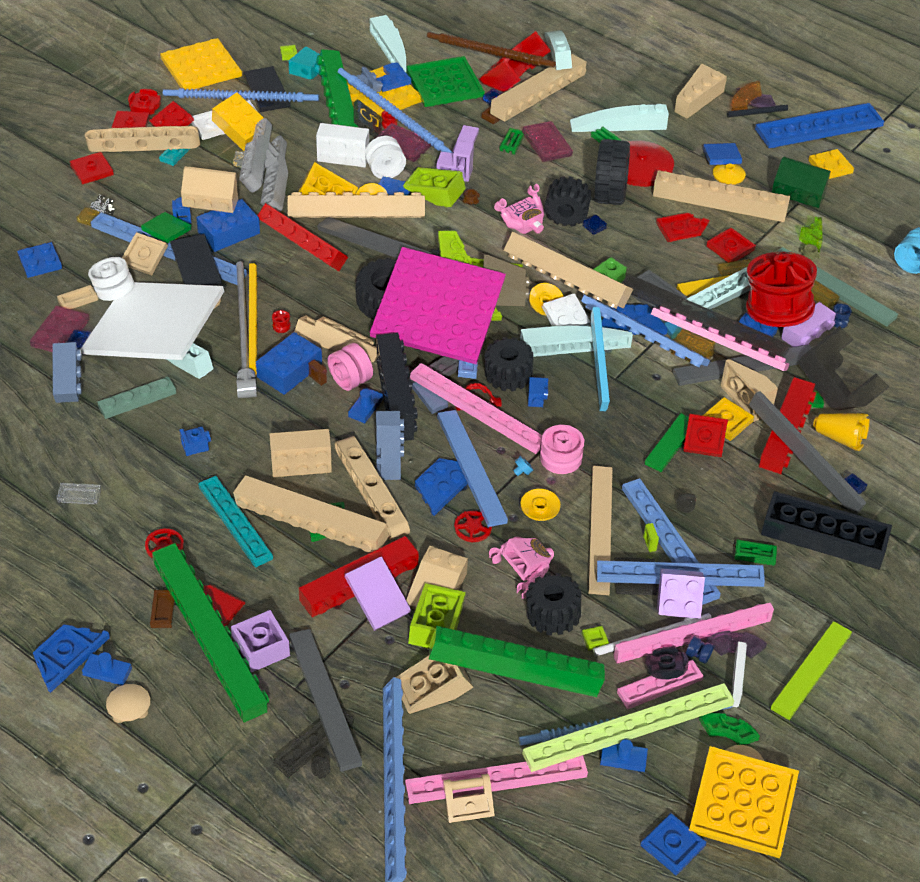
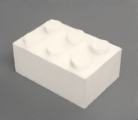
M320 123L316 134L318 162L366 167L365 149L369 144V129Z

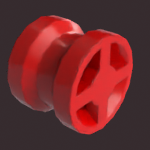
M386 111L382 112V127L387 130L395 129L398 125L397 119Z
M284 310L274 312L272 314L273 330L278 333L289 331L291 327L290 314Z

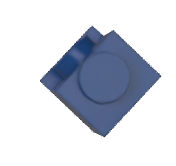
M182 197L172 200L173 216L191 224V208L182 206Z
M530 377L528 406L543 407L544 400L548 398V378Z
M203 427L186 431L183 429L179 430L181 444L186 456L209 450L210 434L208 431H204Z

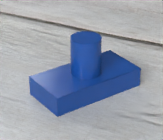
M369 388L361 390L360 397L348 411V417L366 423L382 402L383 394Z
M103 652L100 655L90 654L82 669L83 676L124 685L132 670V666L130 663L112 659L109 653Z
M622 740L620 744L602 749L600 765L645 772L648 748L633 746L630 740Z

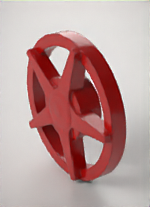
M464 511V513L456 518L454 524L457 536L467 542L485 540L491 534L492 527L488 529L481 525V522L485 519L479 511ZM470 516H478L479 518L475 519ZM465 517L466 523L458 525L459 521ZM459 529H465L470 534V537L463 535ZM480 531L485 532L480 537H473V535L478 534Z
M158 529L146 538V553L153 559L152 552L174 544L171 540L172 535L179 539L180 544L176 543L179 550H183L184 541L182 536L172 529ZM168 533L167 536L155 538L156 535ZM150 540L156 544V548L152 551L148 548Z

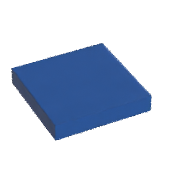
M735 143L703 144V151L709 165L742 164V157Z
M670 813L641 841L640 846L673 874L677 875L706 846L707 842L695 832L690 831L688 826Z

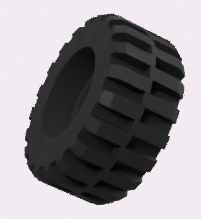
M611 139L600 141L595 177V201L597 203L624 204L630 158V143L628 141Z
M382 258L377 259L376 262L368 263L357 274L356 303L360 311L368 318L372 317L375 320L385 291L381 290L387 288L398 258L396 260L386 258L385 260H382Z

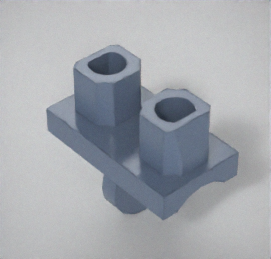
M362 67V74L356 77L363 81L364 84H367V86H370V89L372 88L374 91L380 92L383 84L381 81H376V74L369 72L366 67Z

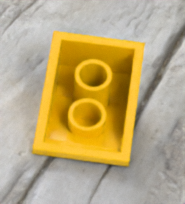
M314 162L298 192L302 193V195H309L310 192H317L319 195H326L327 192H334L336 195L351 192L355 195L358 187Z

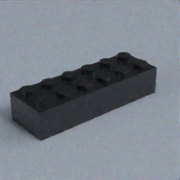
M399 333L376 335V362L385 411H400V419H404V431H400L404 432V441L414 440V432H417V422L414 419H418L417 407H413L415 405L414 393H410L412 391V382L408 380L409 367H405V364H407L406 353H402L404 351V342L400 340Z
M774 491L761 535L880 570L892 525Z

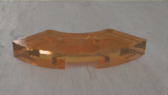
M760 81L747 84L735 94L731 105L732 111L748 109V105L753 99L762 96Z

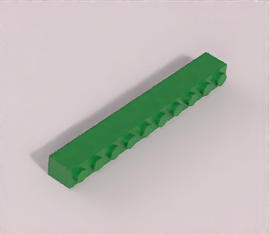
M176 543L152 552L155 568L243 723L267 713V703H269L265 690H260L257 676L249 671L250 666L247 659L241 657V651L237 642H233L230 638L229 628L221 623L222 618L219 611H214L211 597L203 592V584L200 579L196 580L195 571L191 564H187L184 551L182 549L179 550Z

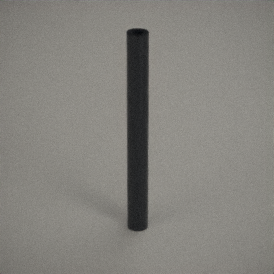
M788 105L727 111V117L788 111Z

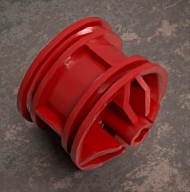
M771 252L754 258L747 267V277L751 287L746 302L748 315L761 324L773 327L795 326L809 320L815 312L814 295L811 291L817 276V267L814 262L803 255L792 252Z

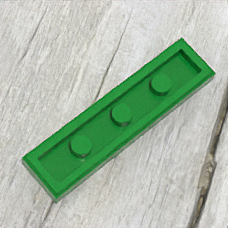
M680 413L646 458L645 465L662 473L685 442L689 421L688 416Z

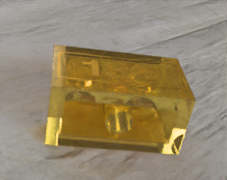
M684 328L674 339L677 343L708 359H711L713 356L716 342ZM671 350V354L674 355V356H676V355H675V352H676V351ZM685 357V359H684V360H686V361H688V362L691 361V359H689V358H687V357Z

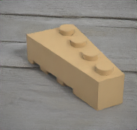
M701 64L678 94L675 113L688 119L724 92L727 76Z

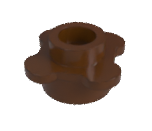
M468 189L463 193V203H479L478 198L480 194L476 190Z

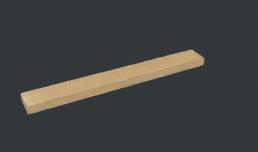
M593 466L588 594L609 596L610 582H597V561H610L612 467Z

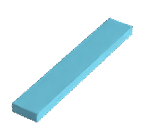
M593 307L591 327L600 411H606L610 400L601 312L599 307Z

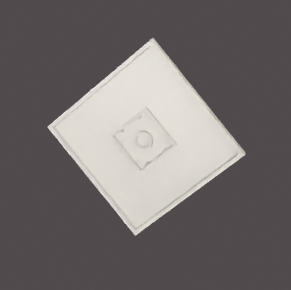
M134 282L133 289L127 295L112 302L82 346L81 352L86 355L183 360L223 295L224 288L223 286Z

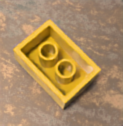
M235 93L212 108V121L245 151V145L253 141L256 124L264 118L242 96Z

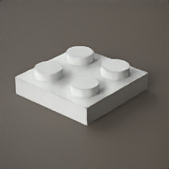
M575 294L543 303L542 308L552 326L590 325V320Z

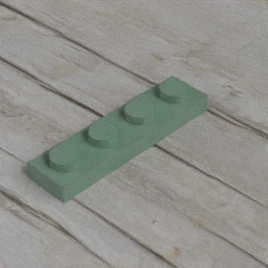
M165 377L103 399L97 403L104 418L107 419L176 394V388L169 377Z

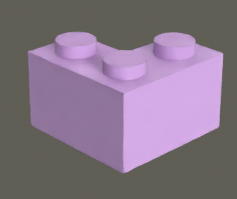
M457 141L454 153L441 151L437 161V169L460 171L463 173L464 181L469 182L473 170L474 143Z

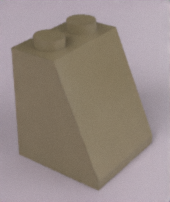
M484 255L483 268L506 274L497 306H525V299H529V289L526 288L529 287V277H526V269L490 255Z

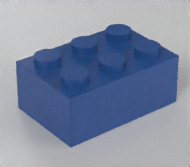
M242 199L238 200L233 213L212 210L196 217L198 233L205 235L208 245L214 252L260 234L259 217Z
M294 332L256 361L257 378L285 395L309 376L308 363L310 361L316 360L319 364H322V349Z

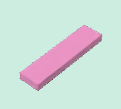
M690 660L688 661V670L678 678L666 680L649 676L618 688L617 694L628 710L703 680V674L695 662Z

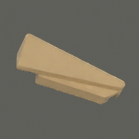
M307 315L298 319L294 332L314 345L338 351L350 343H356L366 352L372 363L375 362L376 347L373 346L374 342L372 339L324 316L317 321Z

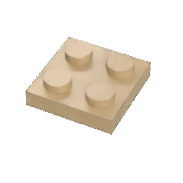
M136 232L122 258L126 261L129 268L152 276L168 245L165 242Z

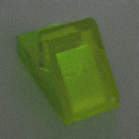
M815 217L814 223H811L810 227L801 228L799 240L806 245H815L819 253L823 241L822 217Z

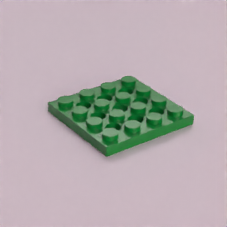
M465 56L406 66V72L411 78L415 90L419 93L424 107L477 99L485 95L484 89Z

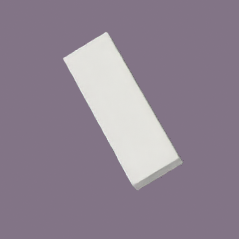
M739 641L735 653L731 695L734 699L732 707L738 708L742 697L747 647L746 643Z

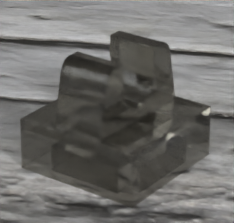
M99 195L96 201L91 203V209L105 214H114L115 208L112 207V198H107L104 203L105 196Z

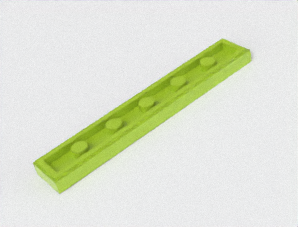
M833 621L774 701L771 710L790 720L847 642L852 631Z

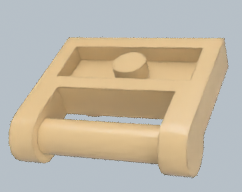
M482 774L478 778L458 781L443 780L449 823L495 816L489 774ZM483 786L484 793L453 797V790Z

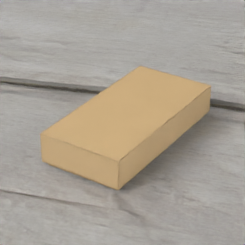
M89 285L58 295L57 299L65 312L97 301L98 296L93 287Z

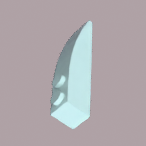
M387 15L370 18V32L390 63L398 62L406 72L405 48L398 29L393 25V21Z
M561 30L544 32L553 61L556 62V70L572 68L571 50L564 33Z
M666 104L631 105L585 114L571 119L570 125L572 132L596 131V129L601 130L603 126L609 131L666 130L669 114Z
M747 267L682 301L681 305L688 316L708 311L750 291Z
M551 326L521 329L520 340H524L526 345L531 346L533 357L594 351L591 326ZM602 328L604 350L631 348L632 332Z
M194 343L183 360L166 359L198 379L213 370L209 352Z

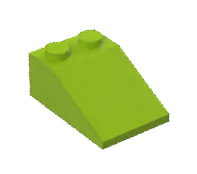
M418 167L403 185L406 190L412 193H421V196H425V200L436 206L452 207L466 189L463 173L460 171Z
M425 583L410 624L408 644L430 648V642L436 626L457 630L466 592Z

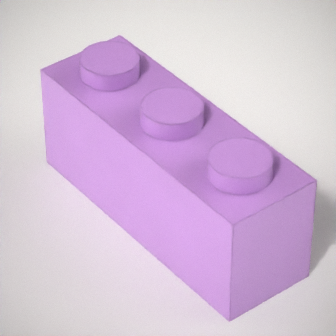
M819 302L815 305V312L809 320L795 326L784 327L781 339L792 347L808 345L813 339L819 338L823 332L830 330L834 326L836 313Z

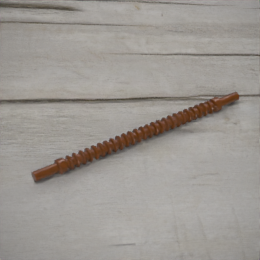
M427 33V38L439 40L440 43L456 45L492 55L495 54L499 57L528 62L537 66L545 65L553 68L556 66L555 61L543 59L542 56L525 54V52L496 47L495 45L450 36L449 34Z

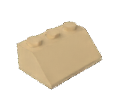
M185 166L181 189L182 206L233 213L238 202L236 173Z

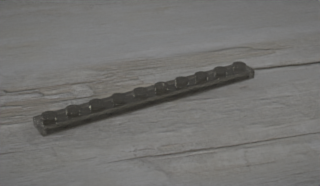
M630 274L622 282V284L633 289L631 295L658 307H666L674 314L680 313L687 316L686 319L690 321H699L703 323V327L709 328L710 326L718 329L721 335H732L736 337L735 341L751 343L752 348L756 350L759 348L769 351L768 355L775 357V355L785 357L790 349V345Z

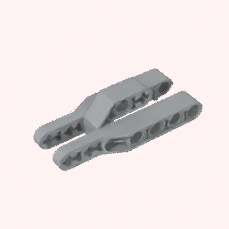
M264 118L255 126L253 141L245 145L239 180L253 193L262 186L266 168L261 205L264 206L266 203L281 212L288 178L285 160L287 142L282 136L276 137L271 143L269 142L272 124L267 118Z

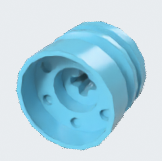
M920 227L912 229L895 248L894 252L897 264L903 270L914 274L920 273Z

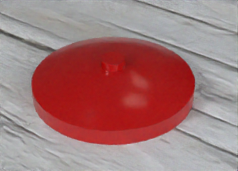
M628 141L630 143V158L627 184L650 187L654 186L658 171L673 173L674 159L664 147L648 141Z

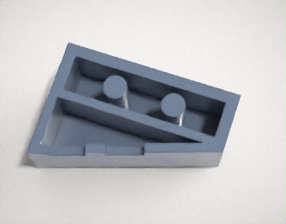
M76 342L53 344V396L56 403L78 402L79 394H82V385L80 383V377H82L80 366L82 356L81 349H77Z
M376 411L377 473L382 480H401V457H404V445L401 444H404V432L400 431H404V419H400V411Z

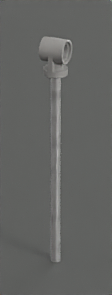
M239 261L236 263L242 369L237 372L238 398L257 397L255 372L249 369L243 262Z

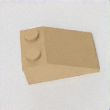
M730 359L726 360L721 381L722 389L739 407L754 416L753 422L762 419L749 406V403L755 393L761 391L774 405L778 388L767 376Z
M429 546L406 599L409 607L416 610L425 583L459 590L467 575L468 558Z
M429 656L395 677L401 679V689H403L402 701L409 714L454 700L473 688L463 667L430 660Z

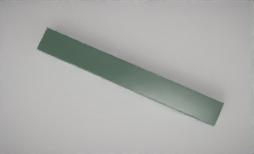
M782 247V248H780L777 252H791V251H789V250L785 249L784 247ZM817 267L814 285L886 327L897 318L898 313Z

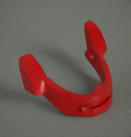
M470 383L464 388L467 391L480 389L483 393L488 394L491 404L497 407L502 406L501 398H495L491 391L480 383ZM455 406V409L457 411L461 410L460 408Z

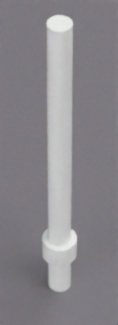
M708 613L701 615V618L687 617L684 621L593 648L594 656L615 651L616 644L622 641H631L641 636L657 634L662 630H671L681 625L696 623L699 620L711 619V615Z

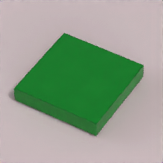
M164 212L142 224L141 230L168 244L170 241L190 231L191 225Z

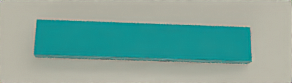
M217 476L198 483L199 489L256 568L273 560V554Z

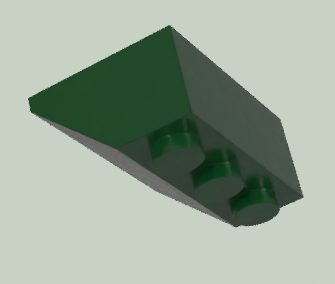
M782 157L773 183L772 193L790 196V200L819 208L825 197L831 171Z

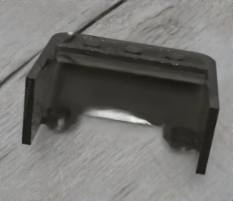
M841 326L804 354L799 362L800 367L810 381L815 383V388L826 403L836 411L864 407L889 388V385L876 373L852 393L835 371L843 363V356L839 351L853 341V338Z

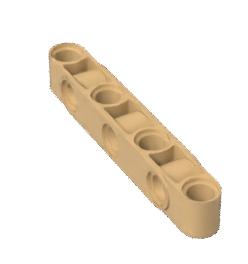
M194 126L109 128L89 130L85 133L86 143L91 152L192 149L200 145L198 129Z
M355 436L335 442V449L376 520L387 524L388 539L391 541L410 534L407 520Z

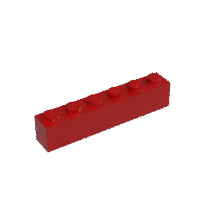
M266 203L257 215L259 220L337 271L341 270L348 259V256Z
M794 377L780 412L801 433L799 428H804L807 419L804 416L809 415L812 405L809 402H814L817 392L814 391L815 383ZM773 430L763 450L759 467L781 474L783 468H788L791 459L789 454L793 455L794 452Z
M404 536L299 587V601L312 618L323 614L327 610L355 597L344 577L345 574L382 556L393 578H396L399 574L412 570L418 565L419 552L408 538Z

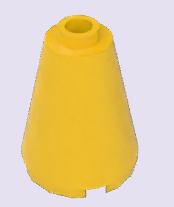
M821 413L818 417H815L813 426L816 428V432L855 451H860L864 444H861L862 439H866L868 435L870 420L866 418L869 415L865 413Z

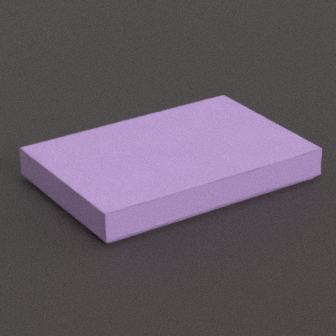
M382 556L345 574V579L374 631L411 612Z

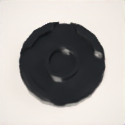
M673 647L656 649L652 651V655L649 656L648 654L646 657L645 666L648 674L658 679L670 680L678 678L688 670L689 662L686 653L683 651L682 653L678 652V649Z

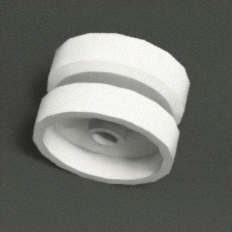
M377 137L365 149V158L371 171L379 179H382L383 176L393 178L399 175L406 165V158L397 140L393 137Z
M110 257L94 264L89 270L88 276L98 298L101 300L111 301L127 295L134 287V280L123 258Z

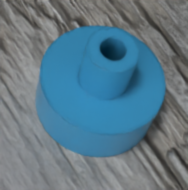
M522 456L515 460L518 467L513 471L517 476L523 472L529 475L534 470Z

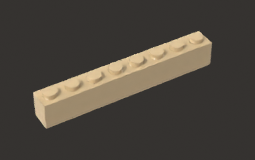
M571 54L572 68L556 70V67H549L492 99L490 114L504 122L584 76L587 62Z
M658 171L653 191L654 197L785 222L790 196L719 183L717 181H709L666 171Z
M293 192L292 195H288V217L425 218V196H421V193L417 192L411 193V196H404V193L401 192L394 193V195H387L384 192L377 193V195H370L368 192H362L360 195H353L351 192H345L343 195H336L334 192H327L326 195H319L317 192L302 195L300 192Z
M515 232L511 233L503 250L509 253L508 257L516 261L519 258L522 259V264L529 267L534 265L537 267L536 270L543 274L546 271L551 273L550 277L557 281L561 278L565 280L564 284L572 288L576 285L579 287L578 291L586 295L589 292L594 294L592 298L601 302L603 299L607 300V305L615 309L618 306L624 308L633 291L632 288Z
M246 475L233 492L235 502L240 508L255 511L260 515L272 517L277 521L289 523L294 527H301L311 533H319L329 539L341 541L348 546L361 548L366 552H373L382 548L389 537L386 523Z

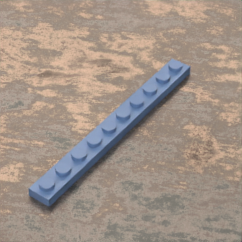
M102 212L91 221L92 228L131 242L136 232L162 241L142 231L140 227ZM169 242L163 256L175 260ZM213 257L220 278L237 285L236 265ZM244 269V278H245L246 275H247V270H246V269Z
M395 677L383 688L385 882H403L407 874V869L405 868L406 847L404 846L406 827L404 825L405 805L403 797L405 792V785L403 784L405 770L403 765L404 746L402 745L404 727L402 726L403 689H401V679Z

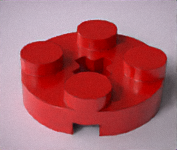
M140 89V92L135 94L134 91L129 95L128 103L131 112H146L152 115L160 107L161 99L155 90Z

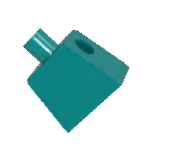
M304 47L288 60L289 74L310 80L315 78L319 74V65H317L316 59L320 54L308 47Z

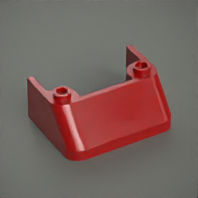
M536 31L511 49L542 57L551 51ZM501 57L479 80L486 86L505 92L515 87L514 85L521 80L519 77L527 69L530 68L532 70L537 65Z

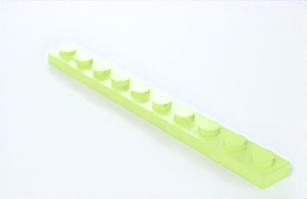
M725 683L524 748L522 754L530 771L533 772L618 744L625 739L630 740L733 706L734 699Z

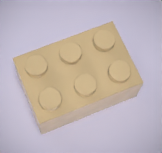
M329 429L270 433L273 477L332 473Z

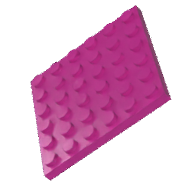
M402 247L370 330V337L376 338V335L399 333V338L403 340L404 346L477 364L506 274Z

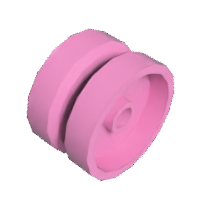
M356 343L346 345L342 350L335 351L327 358L328 367L333 379L346 391L356 388L359 383H365L373 377L371 361L366 352Z
M555 425L548 428L543 433L540 460L542 465L547 470L556 474H568L577 470L581 465L584 438L582 433L569 425Z

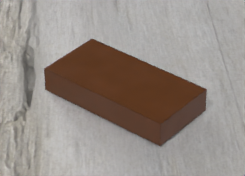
M154 590L150 619L151 628H172L175 601L169 590Z

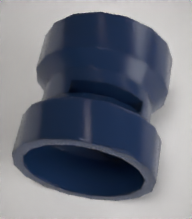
M840 303L834 306L833 312L836 313L834 327L840 329L847 327L852 311L848 305Z
M694 636L688 645L686 655L691 658L696 657L700 662L706 664L713 652L714 645L709 642L704 643L701 638Z

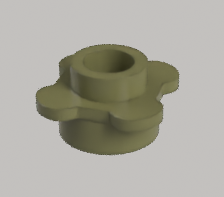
M421 154L418 164L422 168L433 167L436 156Z
M808 244L800 250L803 256L810 260L819 259L820 257L817 253L818 248L815 245Z

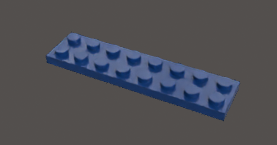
M870 103L760 123L756 124L755 130L768 148H775L882 127L884 120Z

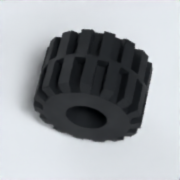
M563 176L560 177V180L555 179L548 188L544 211L545 214H548V218L550 220L553 219L557 225L561 223L563 224L562 226L570 225L573 227L576 226V223L581 224L583 219L587 218L591 201V190L588 189L586 183L582 184V180L579 178L575 180L572 176H569V178Z
M502 337L501 341L497 339L493 341V344H489L487 351H485V377H487L488 383H492V387L496 389L501 387V391L511 389V392L516 391V388L522 389L525 387V384H529L530 377H533L534 355L531 346L526 345L524 340L518 341L515 337H512V339Z
M547 573L544 578L539 576L535 578V583L531 582L529 584V590L526 593L527 619H529L532 627L536 626V630L540 633L546 631V635H552V633L563 635V631L570 632L573 630V625H578L579 618H581V589H579L576 581L572 582V578L569 576L561 577V573H556L555 576Z

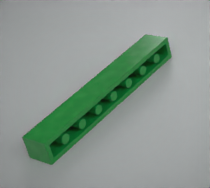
M321 49L316 63L319 65V75L322 77L321 85L324 86V96L327 99L326 106L329 108L331 124L358 128L347 80L338 73V69L343 68L340 51Z
M436 626L430 642V660L597 697L605 681V664Z

